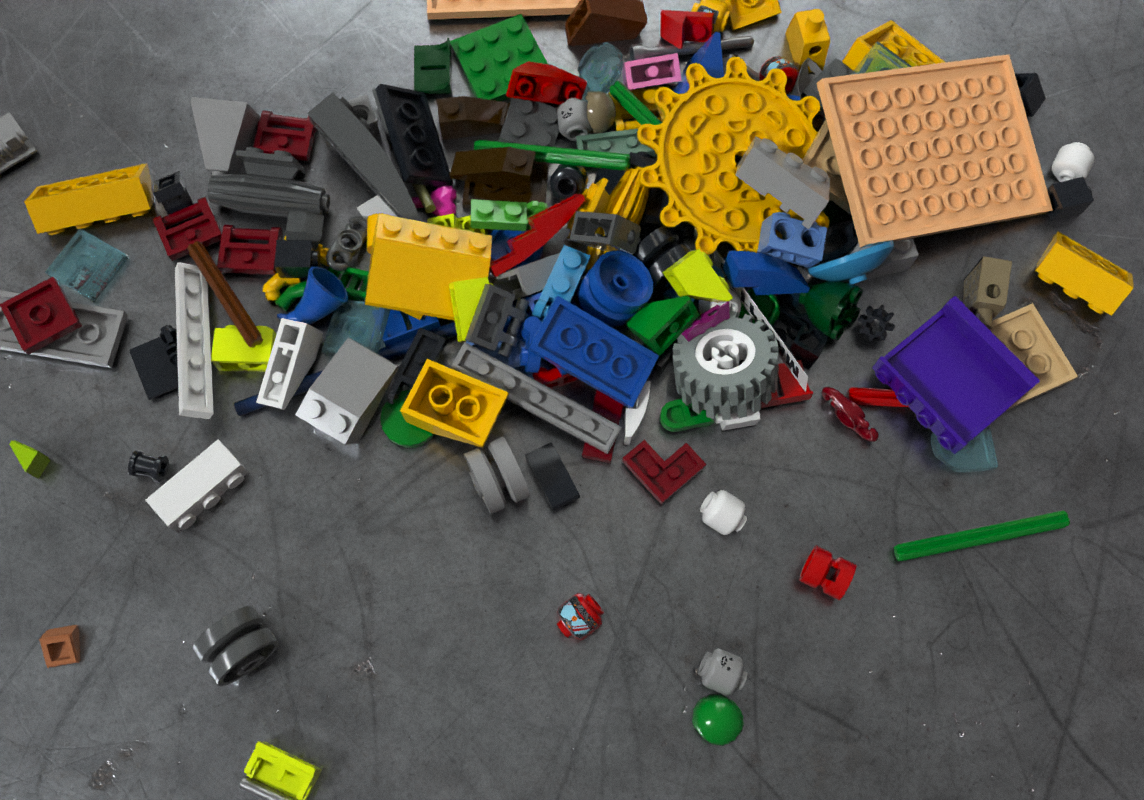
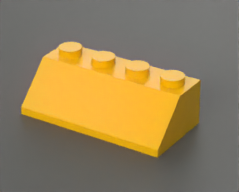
M145 163L38 186L24 203L37 234L47 232L48 235H55L65 231L67 227L75 226L76 229H82L93 225L94 221L104 220L105 223L119 220L122 215L131 214L133 217L147 214L154 203L149 167Z

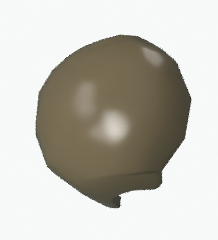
M587 92L585 99L588 101L587 119L593 129L591 133L606 132L614 123L616 117L615 105L611 97L605 92Z

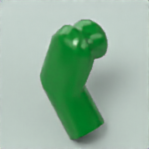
M307 281L290 285L276 300L275 304L286 312L297 298L303 296Z

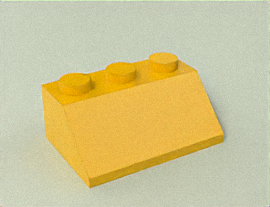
M1059 231L1054 235L1036 265L1035 271L1039 273L1038 277L1049 284L1054 282L1064 287L1063 292L1074 299L1080 297L1089 302L1088 306L1099 314L1106 312L1112 316L1134 288L1131 273Z

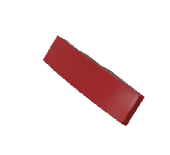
M576 193L527 218L531 229L507 241L511 252L490 262L489 270L491 274L495 277L524 261L545 245L570 220L585 201L583 194Z

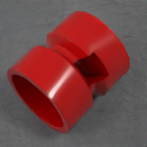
M816 545L805 562L799 581L813 588L821 586L823 593L841 600L854 577L857 565L842 557L834 559L832 552ZM830 568L834 569V572L831 576V579L828 580L826 579V576Z

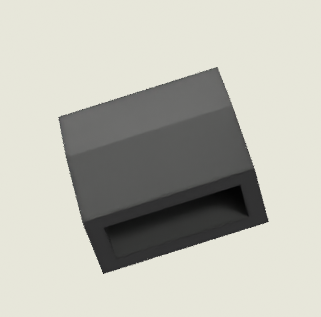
M289 210L286 240H311L314 249L317 250L322 237L324 216L309 211Z

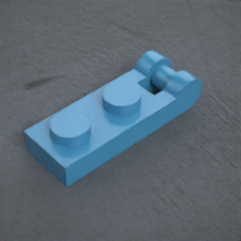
M566 245L563 246L541 296L534 307L533 316L538 318L545 317L550 307L548 302H553L556 296H560L571 303L591 255Z

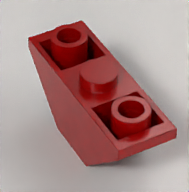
M528 61L513 69L506 96L509 98L562 104L570 98L582 100L587 81L553 65Z

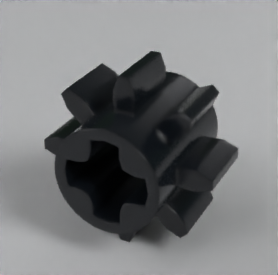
M883 304L877 309H873L869 305L866 309L867 315L863 314L858 318L859 322L864 323L859 332H865L869 336V341L879 336L882 340H885L887 337L886 330L893 331L895 325L890 323L894 313L885 311ZM874 319L879 320V327L874 325Z

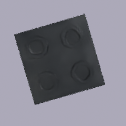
M171 325L163 326L160 329V337L129 350L148 400L178 388L177 329Z

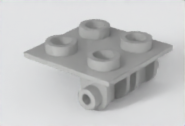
M10 112L0 117V173L37 152Z

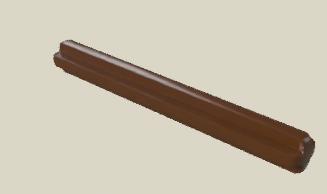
M196 241L194 244H189V254L247 345L251 348L260 345L263 342L261 333L202 242Z

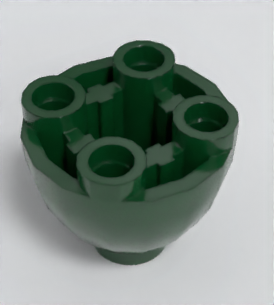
M829 281L816 285L808 283L809 292L800 293L799 303L804 305L810 321L816 328L836 341L839 340L849 322L853 324L860 314L861 309L857 305L863 294V289L842 281Z

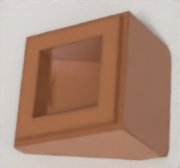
M78 625L49 629L39 639L47 668L78 663L80 661Z

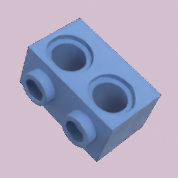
M784 212L773 213L762 221L757 253H763L789 263L810 268L822 261L827 227L819 226L817 222H814L811 228L807 229L802 225L804 220L791 218L789 214ZM775 230L781 233L782 239L776 235ZM802 237L808 241L809 246L804 244Z

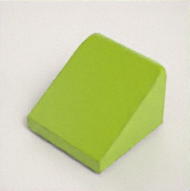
M11 440L9 445L25 472L37 479L40 478L50 462L49 457L16 440Z

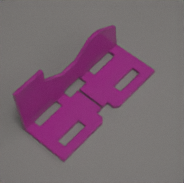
M729 302L721 306L716 305L702 313L701 319L695 320L692 323L693 326L681 334L689 342L696 336L705 333L710 327L714 328L717 324L729 319ZM715 310H717V312L714 313L713 315H711V316L708 315V314L714 312Z

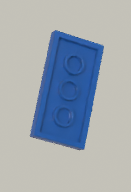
M560 296L554 298L527 348L534 354L628 408H633L659 357L656 353Z

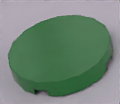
M405 390L401 392L395 404L385 403L382 408L380 421L383 432L392 443L404 446V448H415L429 442L435 434L405 421L400 412L405 398L410 391Z

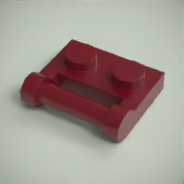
M263 110L253 147L262 149L267 154H274L276 150L291 153L292 157L296 160L309 162L317 129L311 124L309 117L276 115L272 111ZM276 125L284 127L304 129V131L273 128L272 126Z
M206 197L198 199L196 204L162 217L159 215L152 218L171 261L188 255V245L194 244L196 241L202 242L204 247L221 241L222 232ZM201 213L204 214V215H202V216H199V217L194 218V219H192V220H190V221H187V222L182 223V224H180V225H178V226H175V227H173V228L168 229V227H170V226H172V225H175V224H177V223H180V222H182V221H184V220H187V219H189V218H191V217H194V216L199 215V214H201Z
M224 225L217 262L220 272L275 275L276 240L283 239L282 228L249 229L235 228L234 225ZM235 239L269 241L268 244L233 242Z

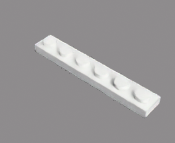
M178 262L175 267L179 416L210 419L214 411L208 284L198 266Z

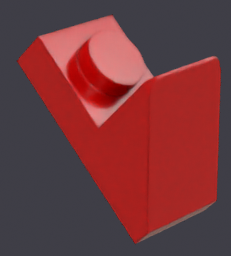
M661 10L660 37L679 49L683 48L685 41L706 42L713 35L714 13Z

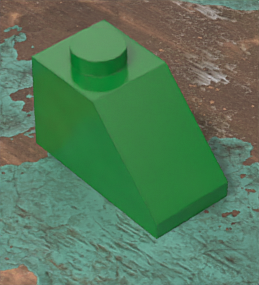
M682 296L646 303L627 323V326L638 342L660 356L698 318L699 313L691 298Z

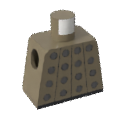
M983 256L964 278L963 304L990 330L992 329V320L1006 306L1012 261Z

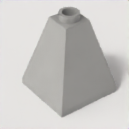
M191 97L192 111L206 170L211 173V176L236 174L243 162L236 156V150L246 151V148L252 145L256 137L260 116L247 102Z

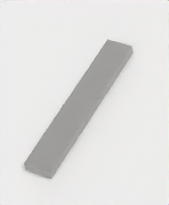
M466 342L462 345L450 367L460 373L509 392L508 401L608 454L622 428Z

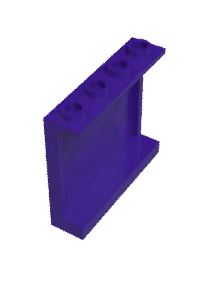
M956 296L951 298L939 312L884 357L881 356L872 367L878 380L883 384H888L895 392L899 402L908 406L916 414L919 423L929 428L937 436L940 445L946 450H950L954 455L1040 382Z

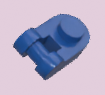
M534 316L528 317L525 320L520 332V339L525 343V348H521L520 366H525V372L538 373L541 362L540 356L527 349L541 324L540 319Z

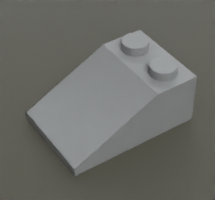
M348 338L309 388L296 416L345 445L357 444L399 366L355 340Z

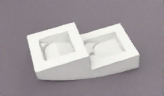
M646 381L636 401V409L626 408L623 445H630L640 429L648 404L651 381Z

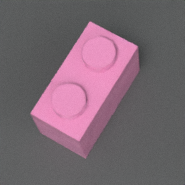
M678 53L621 63L623 82L629 90L682 81Z

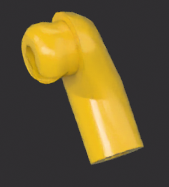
M276 273L263 285L265 298L268 301L277 300L281 296L279 289L283 286L302 282L301 278H280L278 273Z

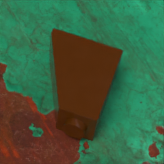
M580 0L565 22L568 45L579 46L635 39L647 24V14L645 13L643 1Z

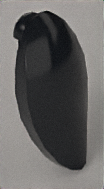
M840 221L828 226L823 257L819 263L828 262L842 256L858 241L853 221Z

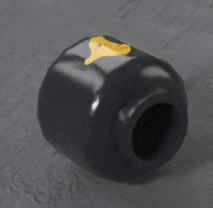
M559 165L550 179L551 191L559 200H564L576 193L583 194L588 183L585 169L582 166Z

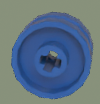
M608 251L601 255L578 286V298L581 307L586 313L610 327L622 326L629 322L638 310L647 303L653 293V280L649 270L639 259L623 251Z

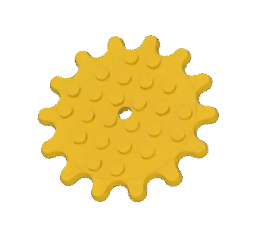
M732 57L727 61L726 73L721 78L711 77L701 64L692 63L686 69V79L689 84V90L686 93L678 94L668 87H660L654 94V102L665 116L663 123L659 125L643 124L637 131L639 142L650 147L657 154L656 163L644 167L640 171V183L646 188L656 187L666 192L669 203L660 213L661 223L666 227H675L682 222H688L693 225L698 234L695 242L696 250L700 249L701 252L711 255L719 243L727 242L736 251L757 252L762 221L773 213L784 212L779 208L782 202L769 193L764 197L735 176L737 170L735 156L743 157L756 136L760 139H769L778 146L779 150L786 154L794 153L803 159L818 133L813 128L812 119L820 111V102L813 96H806L798 101L790 99L785 93L786 74L778 68L770 70L764 80L755 81L748 75L746 63L740 57ZM791 209L787 213L791 218L805 220ZM821 212L815 222L819 226L828 228L829 219L825 213ZM775 230L776 235L782 239L781 233Z

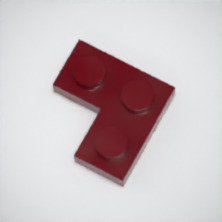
M645 439L622 458V462L661 505L707 465L687 443L664 461Z

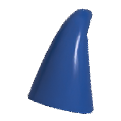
M311 267L308 271L303 296L295 310L288 314H277V318L280 321L281 318L311 325L347 302L348 293L342 282L333 273L320 267Z

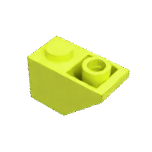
M700 249L688 252L662 272L680 297L688 296L692 299L716 303L728 302L733 298L729 293L728 283L716 274L712 268V260L705 252H701Z

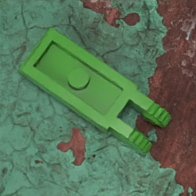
M471 199L470 227L513 231L530 230L531 226L527 218L548 208V205L545 202L531 201L527 204V202Z

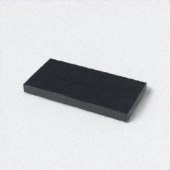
M380 83L376 88V93L403 182L434 187L451 186L453 180L450 178V170L426 94Z

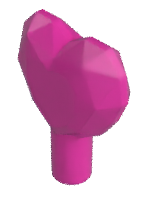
M444 185L432 191L430 196L436 206L432 213L436 216L455 215L456 205L454 200L456 199V190L452 186ZM412 197L416 208H424L419 197Z

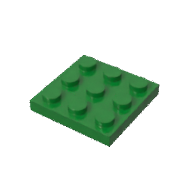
M522 14L450 41L451 50L476 98L500 102L507 100L509 97L506 96V92L514 68L528 61L548 64Z

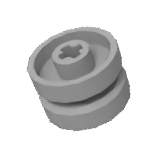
M504 437L488 443V451L492 459L490 463L483 450L479 448L464 454L474 487L479 497L483 498L490 514L498 512L506 506L502 488H505L509 498L515 503L530 497L520 467Z

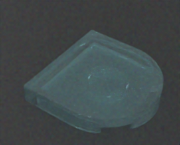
M989 425L955 455L940 445L934 433L931 435V447L935 457L954 471L993 470L998 467Z

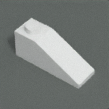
M281 318L256 403L285 410L316 359L323 335L322 331L307 323Z

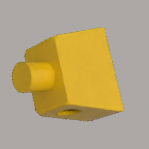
M820 9L797 12L794 14L785 33L794 65L799 72L802 63L807 58H810L823 71L830 44V36L824 20V13ZM808 66V73H812L813 71H810V67Z

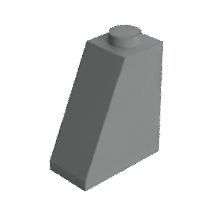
M560 253L507 271L497 277L494 276L490 278V281L494 286L514 294V300L544 289Z

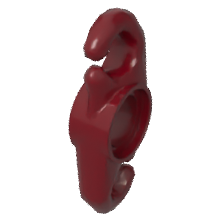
M824 387L821 393L824 400L829 401L832 399L831 406L835 408L837 418L846 427L870 442L878 440L879 434L876 428L868 430L869 422L865 420L863 410L855 402L849 400L834 388Z

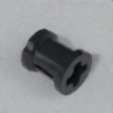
M135 450L129 459L128 474L135 477L138 475L151 477L155 482H162L169 467L168 457L164 455L159 457L144 455V452Z

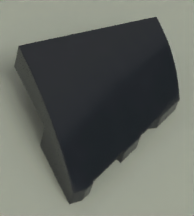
M786 294L780 304L778 320L772 328L796 361L801 360L803 367L810 370L819 358L828 338L814 326L806 312L801 315L791 304L794 298Z

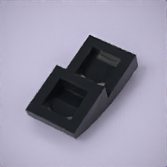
M552 442L525 454L526 460L553 511L580 498Z

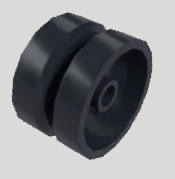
M662 226L646 236L637 245L636 252L633 254L650 272L653 280V293L650 297L652 299L661 296L663 292L672 287L662 272L692 251L685 243L678 245L680 237L670 227Z

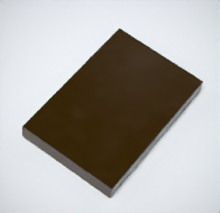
M536 162V172L531 193L465 181L463 208L471 209V199L527 202V204L531 201L546 203L549 163Z

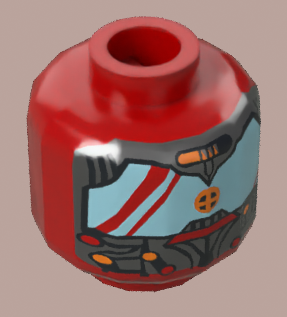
M775 56L768 59L762 65L759 72L760 81L766 78L770 70L774 68L781 69L787 77L785 93L789 94L799 75L797 67L785 57Z
M577 593L558 608L560 621L557 622V626L567 638L573 635L578 640H584L602 625L601 615L604 614V611L590 594L585 596Z

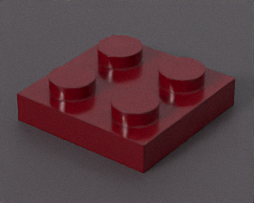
M54 276L0 304L22 350L28 355L82 327L59 281Z

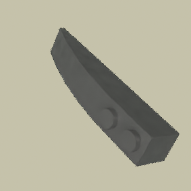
M332 92L307 113L311 124L397 217L421 221L401 176L386 152L370 133L372 128L362 117L357 119L352 113L354 111L352 106L344 97L339 99Z

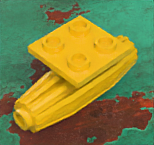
M634 167V169H627L610 195L605 190L608 182L607 179L603 177L596 184L592 183L589 189L586 188L583 192L585 201L581 204L582 207L579 211L617 214L639 224L650 192V188L641 185L639 180V174L643 168ZM574 213V215L571 217L567 228L570 229V233L567 237L569 239L576 213ZM601 227L596 229L595 233L605 235ZM587 246L586 254L591 255L584 273H587L598 258L607 252Z

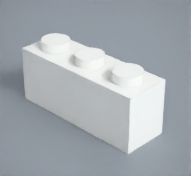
M218 439L150 495L146 502L168 527L179 532L189 528L196 521V516L203 510L215 506L219 502L220 496L229 488L233 489L241 484L248 471Z

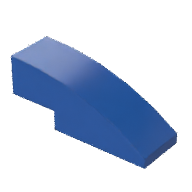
M728 251L723 270L733 288L752 287L756 295L809 292L810 288L801 272L790 263L763 253Z

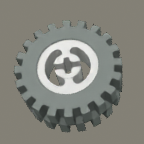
M730 311V318L717 324L714 328L710 327L705 333L696 336L689 342L681 334L677 338L678 343H674L672 356L677 392L679 395L682 394V401L686 406L692 403L693 411L698 414L704 409L708 418L714 419L716 413L722 414V420H731L730 414L737 413L740 419L747 417V409H751L754 413L761 410V401L768 404L771 400V392H776L779 361L777 340L774 341V333L771 329L765 331V323L758 320L753 324L752 316L745 314L740 319L737 318V312ZM740 360H745L741 365H739Z

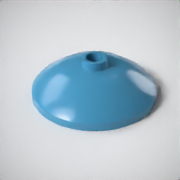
M890 240L808 268V272L815 278L830 282L849 280L850 284L864 281L867 279L866 273L876 269L889 256L894 248V242Z

